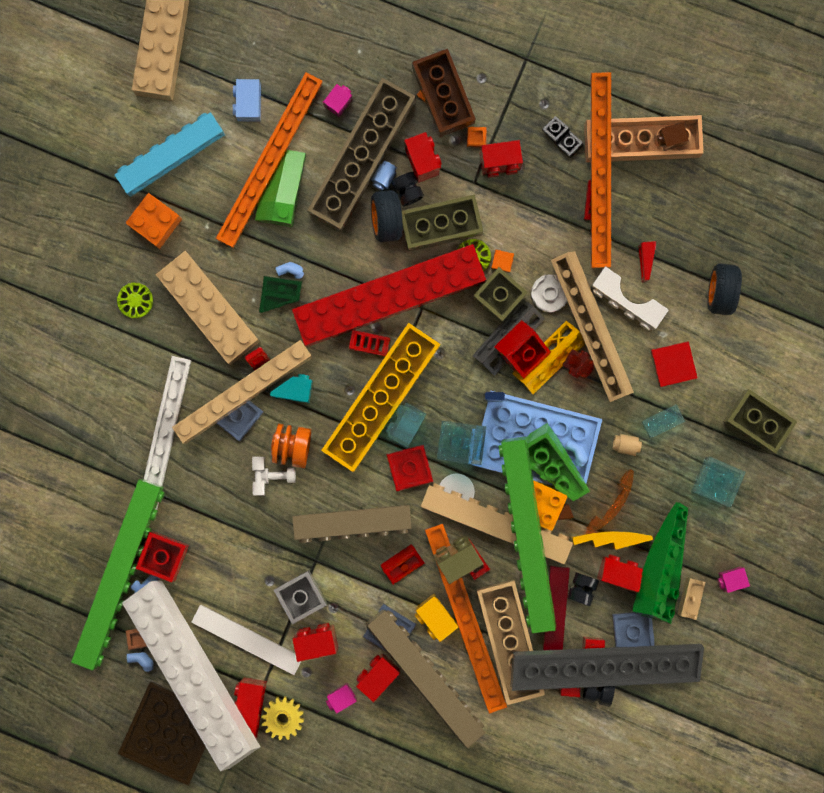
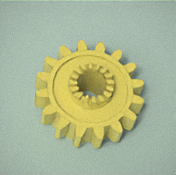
M287 696L283 700L276 697L275 703L269 701L270 708L265 706L263 709L267 714H262L261 718L266 719L262 726H268L265 732L271 731L272 738L279 735V740L283 736L289 740L290 734L296 736V729H302L299 723L304 722V718H300L304 711H299L298 709L300 704L295 705L294 699L287 701ZM278 715H287L288 721L285 723L280 722Z

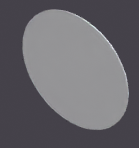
M451 474L440 483V486L445 487L443 491L451 494L453 490L463 494L462 499L469 500V498H474L475 490L473 483L465 475Z

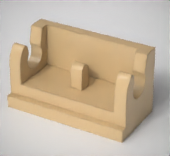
M686 577L677 615L697 620L706 582Z

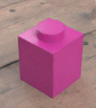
M336 84L323 101L324 107L340 117L353 100L351 90L344 85L341 87Z
M737 567L718 573L720 577L717 579L718 585L724 592L729 593L750 586L744 567Z
M348 682L327 694L328 700H326L331 711L335 710L336 714L357 702V698Z

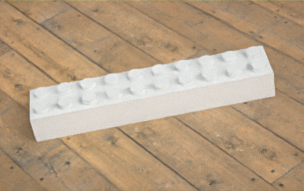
M151 581L122 602L220 771L230 769L260 748L259 743L162 581Z

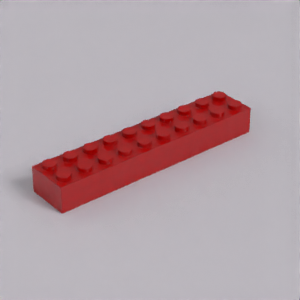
M474 244L294 308L292 311L304 345L309 347L484 284L486 277Z

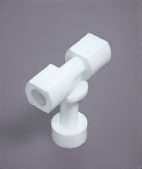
M252 457V470L255 471L253 496H265V484H269V480L287 479V483H296L295 468H287V472H269V469L265 468V457Z

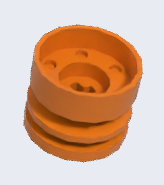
M278 424L271 445L272 463L277 464L279 457L282 456L281 465H285L288 457H292V466L305 468L310 448L311 429L298 427L296 434L292 435L291 425H288L286 433H284V424Z

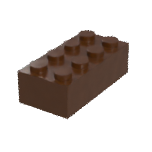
M448 48L413 61V72L439 138L474 125L476 118Z

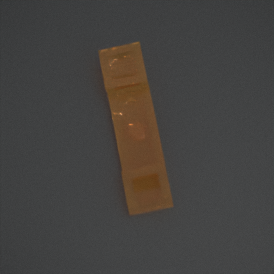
M628 469L617 485L623 490L603 518L600 519L594 516L585 528V533L590 534L601 529L621 510L632 487L633 470Z

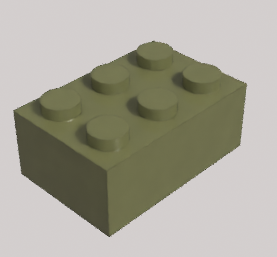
M750 389L743 391L723 421L770 454L778 452L797 423L796 420Z

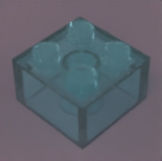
M405 403L404 406H399L395 414L398 418L395 423L391 421L386 432L389 439L408 449L426 417V413Z
M442 421L437 459L482 465L486 426Z
M705 457L691 492L719 505L731 508L746 472L712 457Z

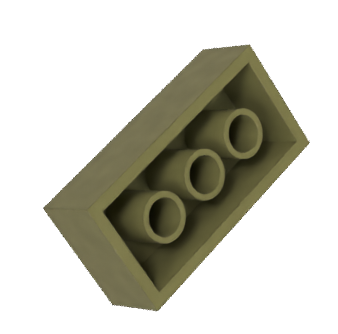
M475 194L402 211L403 231L408 252L483 235V227Z

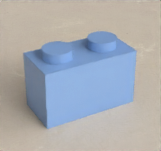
M236 79V85H233V97H236V104H233V116H236L237 120L242 122H261L260 80Z

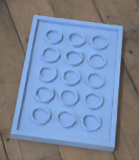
M505 394L503 402H487L472 465L502 473L504 458L500 457L499 445H501L502 440L527 437L531 432L548 423L564 448L568 440L584 447L588 461L582 467L575 464L576 457L573 452L566 450L585 483H587L602 419ZM532 470L534 481L554 486L547 480L540 478V475Z

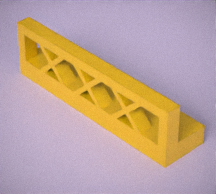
M565 321L544 342L548 349L553 343H557V346L550 350L551 353L530 374L523 379L515 371L512 373L531 394H535L585 345L581 332L568 321ZM568 328L572 331L568 336L562 337V334Z

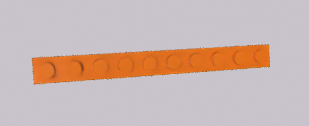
M307 72L304 74L216 237L218 241L234 248L323 84L322 80Z
M611 72L591 73L592 268L611 267Z
M443 524L425 530L433 555L436 554L439 548L450 546ZM438 566L488 712L490 714L507 708L463 579L461 577L449 584Z

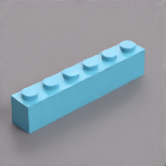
M211 112L208 114L203 113L193 124H186L176 135H169L161 145L156 144L149 149L150 152L144 156L139 155L130 165L120 167L115 177L125 192L131 197L225 136Z

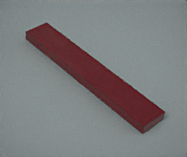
M550 566L549 583L556 629L555 631L544 632L543 650H563L569 567Z

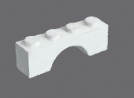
M605 266L590 287L593 289L592 292L599 298L605 297L608 299V304L612 307L624 310V315L632 320L635 318L640 321V326L648 331L650 329L655 330L668 312V309L654 299L644 304H635L628 301L620 289L621 277Z

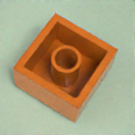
M148 193L126 221V224L160 249L182 218Z

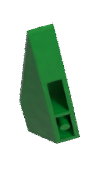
M679 502L674 504L654 539L643 567L640 590L636 594L632 612L669 624H671L672 618L675 615V605L680 594L679 589L688 517V507Z

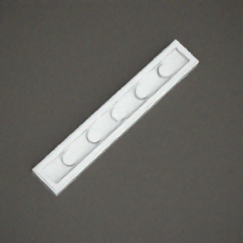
M203 605L199 606L192 620V623L293 675H295L301 661L297 662L296 654L289 649Z

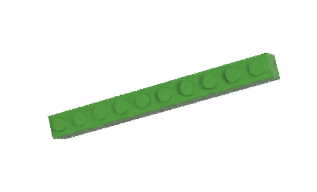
M526 436L503 439L501 445H499L500 457L504 458L502 473L503 476H507L508 483L505 484L506 495H510L511 501L508 503L509 514H513L514 519L511 522L512 533H516L517 538L514 541L515 552H519L520 559L517 560V566L523 575V578H520L521 589L525 590L526 597H523L524 608L528 609L529 616H526L527 627H531L532 633L555 631L556 620Z
M144 479L138 480L71 663L90 670L101 666L104 655H102L104 648L107 649L111 637L108 636L110 631L115 629L118 619H115L117 612H121L123 608L122 602L124 601L122 599L124 593L127 594L131 586L129 582L130 577L136 573L137 564L135 563L143 551L144 546L142 544L144 539L148 538L149 532H151L149 525L151 520L154 521L157 516L158 510H156L158 502L161 503L165 494L162 491L163 486Z

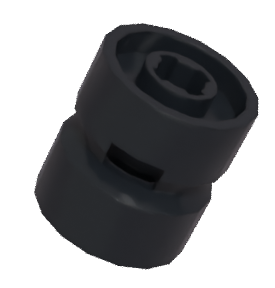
M414 172L405 173L391 182L395 192H399L398 197L403 207L425 197L421 187L416 185L418 180Z
M576 572L572 581L574 587L570 588L567 598L591 606L594 598L592 592L597 590L599 580Z
M615 686L584 687L583 701L590 703L598 701L599 705L610 707L614 698Z

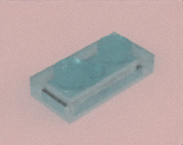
M676 404L641 422L649 438H653L685 422Z

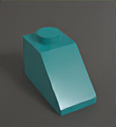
M298 374V377H291L271 391L270 396L309 403L313 380L309 379L308 375Z

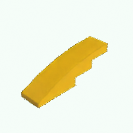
M620 531L593 532L570 537L573 545L591 541L593 547L612 543L615 550L653 540L651 535Z

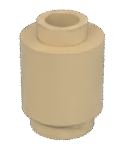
M620 434V436L615 435L612 450L617 451V453L636 456V453L641 451L642 442L639 441V437Z

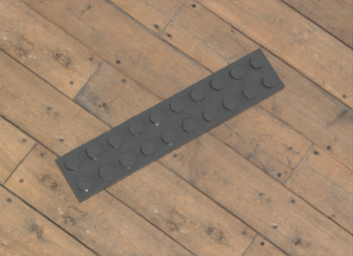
M702 644L513 652L510 687L512 691L700 682L704 646Z

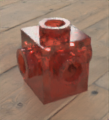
M572 349L563 363V366L569 369L568 373L575 378L579 376L587 378L594 369V363L590 359V354L584 350L578 352Z

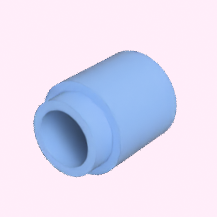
M387 161L379 164L371 179L373 186L381 191L388 189L396 175L397 167Z

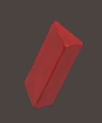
M410 544L380 566L394 585L425 563L414 546Z

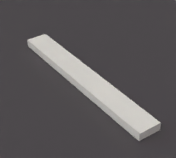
M175 356L171 358L144 475V480L163 486L175 431L172 427L178 421L191 360Z

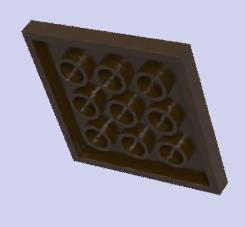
M150 681L118 754L189 786L206 746L174 691Z

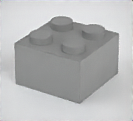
M310 570L274 589L292 624L328 604Z

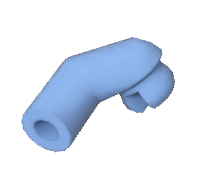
M293 262L275 267L278 276L288 272L293 274L296 279L304 276L303 268Z
M568 440L564 449L575 454V464L577 466H584L588 461L584 447Z
M150 575L142 584L139 581H135L131 585V589L136 593L149 582L158 581L159 577Z
M146 653L127 654V663L138 662L144 671L150 672L153 670L154 662Z

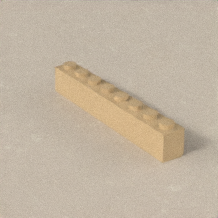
M575 251L567 252L552 259V265L609 401L612 402L634 393Z
M299 340L172 427L182 443L187 444L246 402L312 358L311 354L302 341Z
M435 483L433 487L428 486L420 507L512 544L517 540L516 533H512L511 522L514 521L513 514L505 512L504 515L497 512L498 508L487 505L485 508L479 505L480 501L469 498V500L462 499L463 494L453 490L451 494L443 491L445 487ZM541 526L545 557L565 564L573 542L569 541L570 537L560 533L558 536L551 534L552 531Z

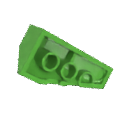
M292 150L286 151L258 202L255 221L293 228L306 153Z
M548 423L531 432L526 437L531 469L539 474L540 478L553 484L557 490L567 495L572 501L590 492Z

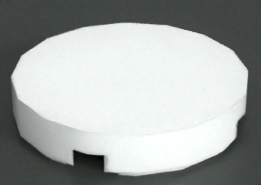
M557 275L541 276L532 286V301L543 312L552 313L559 311L567 303V298Z

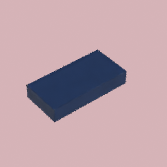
M485 392L483 395V402H503L505 400L504 392Z

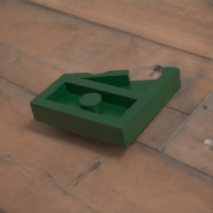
M264 276L259 313L299 301L302 281Z

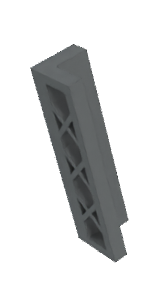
M522 299L474 353L473 357L495 376L505 365L506 361L494 346L521 320L535 330L545 318L533 305ZM535 314L537 318L533 323L529 324V319ZM494 358H498L497 364L492 368L489 364Z

